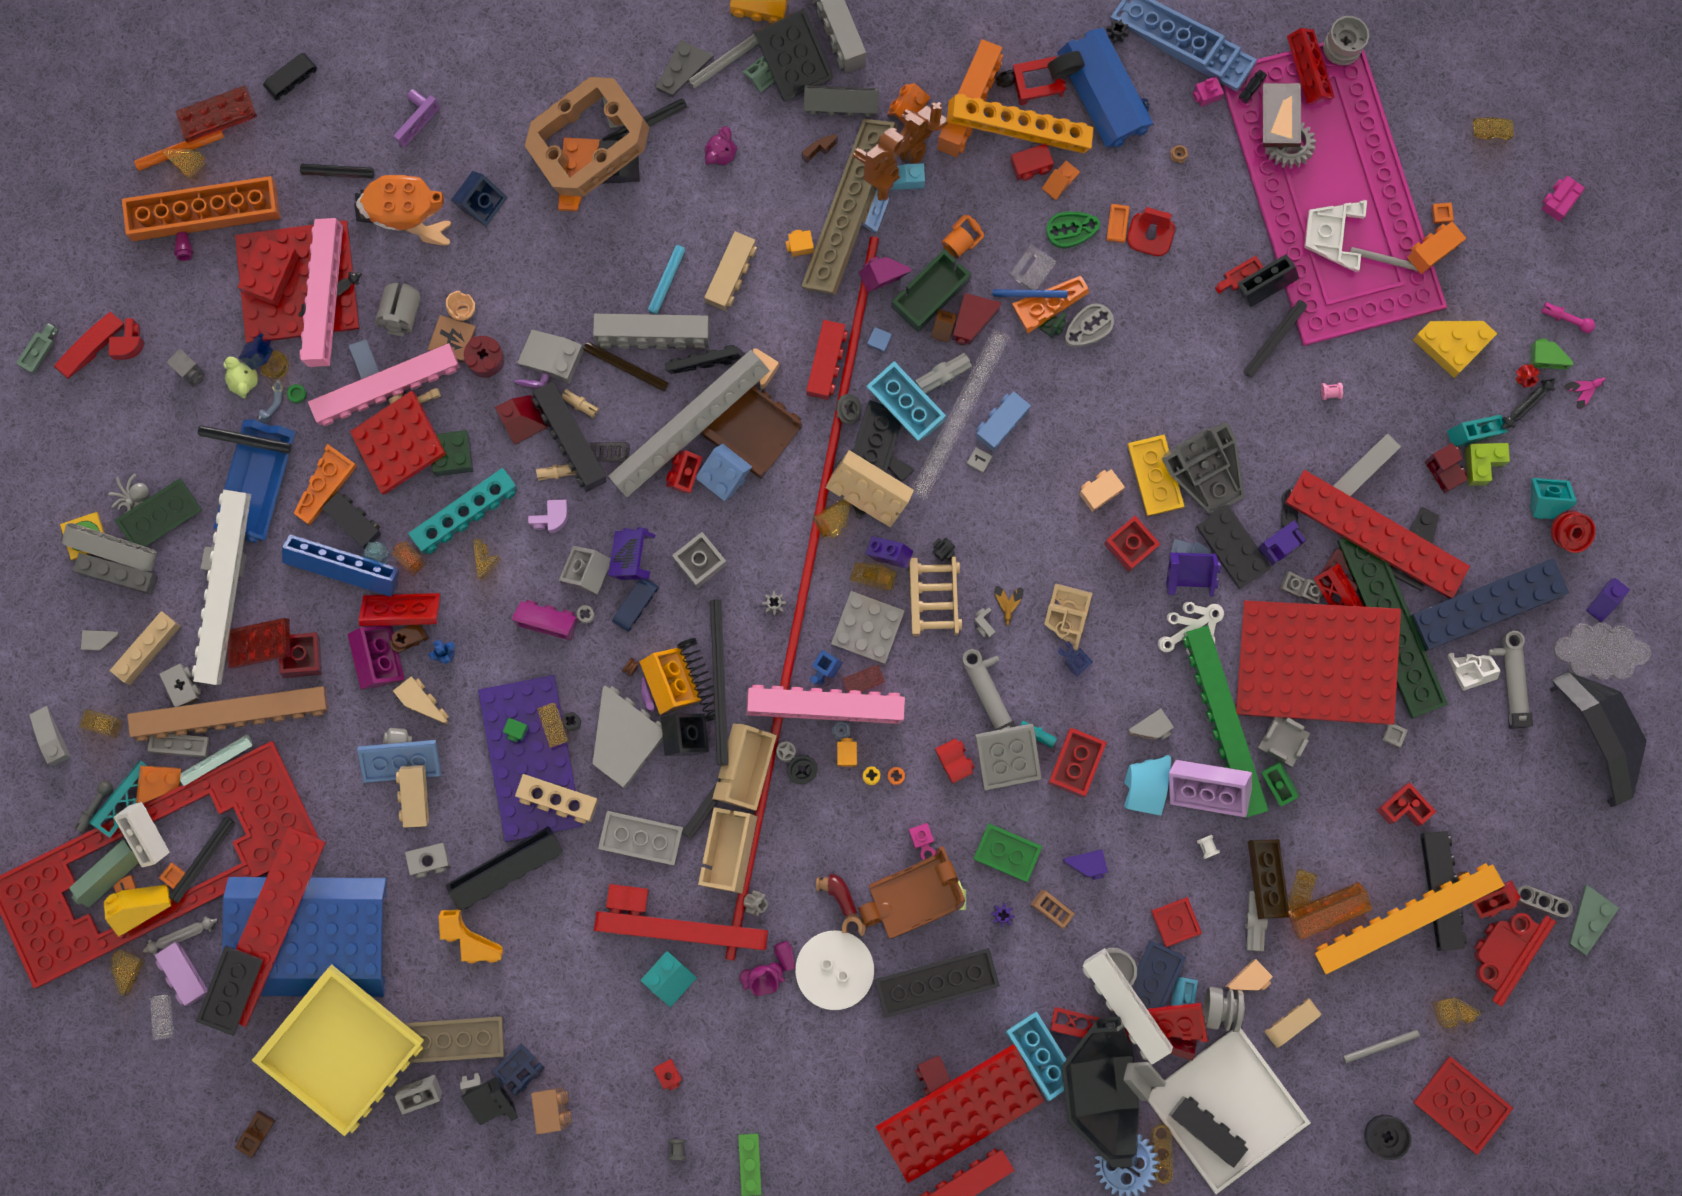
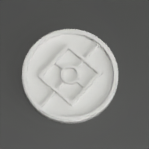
M826 931L811 938L801 949L796 961V979L804 996L816 1006L828 1010L846 1009L858 1003L869 991L874 977V963L868 948L860 939L850 933H842V931Z

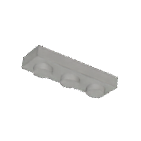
M168 734V737L163 739H156V736L149 737L147 752L207 758L210 739L209 737L175 736V734Z

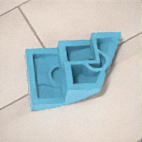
M1164 755V757L1159 759H1149L1143 763L1129 765L1124 784L1129 787L1124 804L1126 809L1162 815L1169 785L1171 756Z

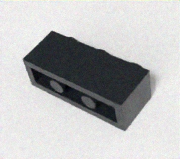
M1285 254L1237 284L1242 297L1251 308L1297 281L1299 275L1296 266L1288 255Z
M337 492L322 509L366 550L381 535V532L378 530L380 526L373 519L369 522L365 518L367 514L359 506L355 509L351 505L353 501L346 494L342 496Z

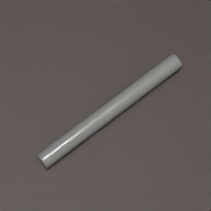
M1351 247L1349 251L1350 253L1361 254L1363 258L1418 271L1410 261Z
M1417 1030L1344 1055L1343 1058L1345 1063H1349L1416 1039L1420 1035Z

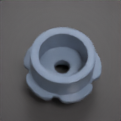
M838 721L832 727V734L838 740L848 738L850 735V725L847 722Z

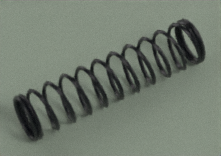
M690 638L678 643L677 648H684L683 650H681L680 655H687L683 658L682 661L690 662L686 665L685 668L688 670L693 669L689 672L688 676H696L691 680V683L697 684L694 687V690L700 691L697 694L698 698H703L699 704L706 705L702 709V711L709 712L705 716V719L707 722L713 721L715 719V713H713L715 712L714 709L713 711L704 709L714 704V701L709 703L701 702L713 696L714 693L706 696H698L707 689L712 688L713 685L703 689H696V687H698L706 681L711 680L712 678H708L704 681L693 682L696 678L708 673L709 671H705L701 674L690 675L693 671L705 666L706 664H702L698 667L687 668L693 662L702 659L703 656L695 660L684 661L690 655L699 652L700 649L692 653L682 654V652L687 648L698 644L696 638Z

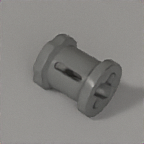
M669 1139L670 1156L668 1160H686V1156H684L685 1139Z

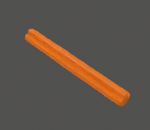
M216 128L134 161V164L139 171L220 140L224 138L223 132L220 128Z

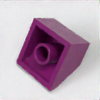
M878 256L864 264L863 269L859 271V275L867 293L900 280L911 272V269L888 257L879 259Z

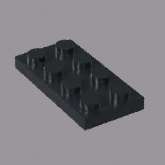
M869 400L852 452L882 471L887 472L901 423L883 404Z
M1229 505L1196 526L1239 589L1271 569V566Z
M226 945L196 1022L234 1036L264 959Z

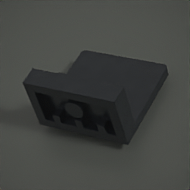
M497 1077L462 1095V1100L479 1125L488 1122L500 1114H503V1116L507 1115L511 1121L518 1118L514 1102Z

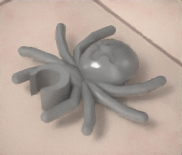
M133 474L127 482L125 491L117 477V485L123 494L108 493L109 496L121 497L113 503L111 508H115L119 504V510L125 505L128 508V512L148 497V487L143 483H136L129 489L132 480L136 477V474Z

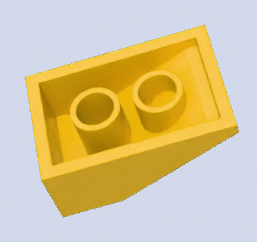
M159 885L122 890L116 894L109 895L104 900L105 920L118 937L171 906L168 886Z

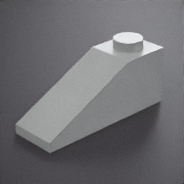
M48 706L30 714L38 745L47 764L55 766L71 758L72 756Z

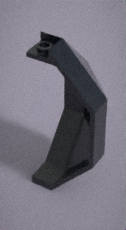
M1569 671L1551 679L1554 687L1550 688L1551 692L1559 689L1582 713L1606 760L1613 798L1607 800L1610 807L1617 806L1634 798L1647 740L1622 692Z
M1108 1017L1096 1020L1063 1063L1062 1074L1068 1123L1111 1167H1132L1137 1163L1139 1101L1137 1095L1123 1080L1127 1064L1134 1063V1056L1121 1017Z

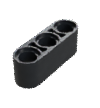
M301 53L267 78L263 83V87L274 100L278 101L283 94L285 96L292 91L295 85L301 84L309 78L312 72L315 73L317 67L305 53Z

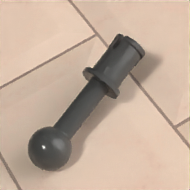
M102 781L98 784L96 797L87 811H81L82 815L73 827L74 829L85 834L90 825L89 822L94 817L93 815L102 800L113 792V785L109 781Z

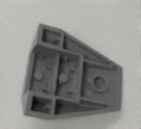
M1228 422L1198 432L1172 447L1161 458L1169 475L1211 516L1227 505L1230 506L1244 498L1236 437Z

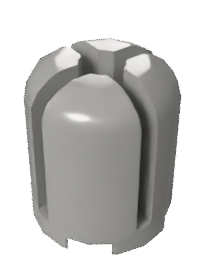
M400 282L387 284L383 290L375 326L378 328L380 325L387 329L388 334L404 336V333L410 332L411 335L420 303V294L414 287L405 283L402 285V288H400Z

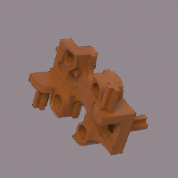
M933 102L931 108L925 106L918 113L906 109L901 116L904 119V127L900 134L897 133V129L889 128L880 137L878 145L868 153L859 148L853 153V157L865 164L863 180L878 189L877 196L879 201H886L888 199L889 190L893 187V183L900 178L897 157L900 155L902 161L906 160L911 164H918L926 152L927 145L924 141L931 136L933 131H939L948 124L946 122L947 118L941 115L942 104L940 102L937 104Z

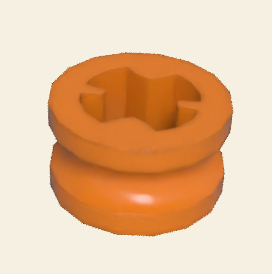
M893 767L888 772V780L893 785H899L905 779V773L899 767ZM894 771H898L902 778H899V781H894L891 773L894 774Z

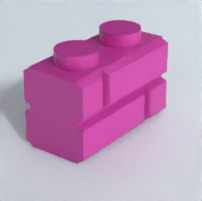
M1566 176L1563 180L1559 179L1553 186L1555 189L1553 194L1548 193L1542 201L1545 204L1542 210L1559 222L1565 217L1585 189L1584 186L1575 182L1569 176Z

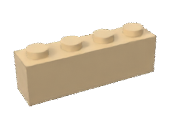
M736 231L734 232L704 297L705 303L726 311L727 307L732 306L735 299L733 294L735 290L738 291L742 284V280H740L742 274H746L750 264L748 261L757 252L758 247H756L755 239Z
M161 611L109 671L122 682L131 685L181 626Z

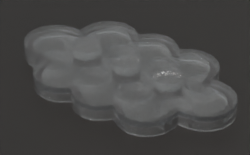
M1586 623L1577 624L1571 629L1569 637L1557 640L1553 647L1555 657L1562 662L1569 663L1572 673L1584 678L1592 675L1597 680H1606L1611 676L1618 680L1627 679L1633 674L1635 666L1645 664L1651 656L1649 646L1643 641L1635 640L1634 633L1629 627L1618 625L1612 628L1607 623H1598L1593 627Z

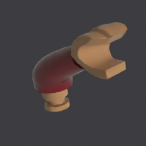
M829 874V877H824L823 879L817 877L816 891L823 889L824 892H828L829 895L833 896L839 904L843 915L847 918L843 922L842 933H848L849 923L853 921L858 925V933L863 936L866 933V927L862 917L855 914L857 911L846 882L835 874Z

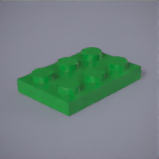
M988 823L973 860L1027 883L1042 846Z

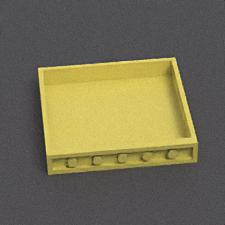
M331 965L252 1061L345 1136L349 1131L353 1133L360 1125L357 1121L361 1116L365 1118L372 1110L370 1105L374 1101L378 1103L385 1095L383 1092L384 1088L387 1085L391 1087L398 1079L395 1076L398 1071L404 1072L409 1066L410 1062L408 1059L412 1055L416 1057L423 1049L421 1044L424 1039L336 967Z

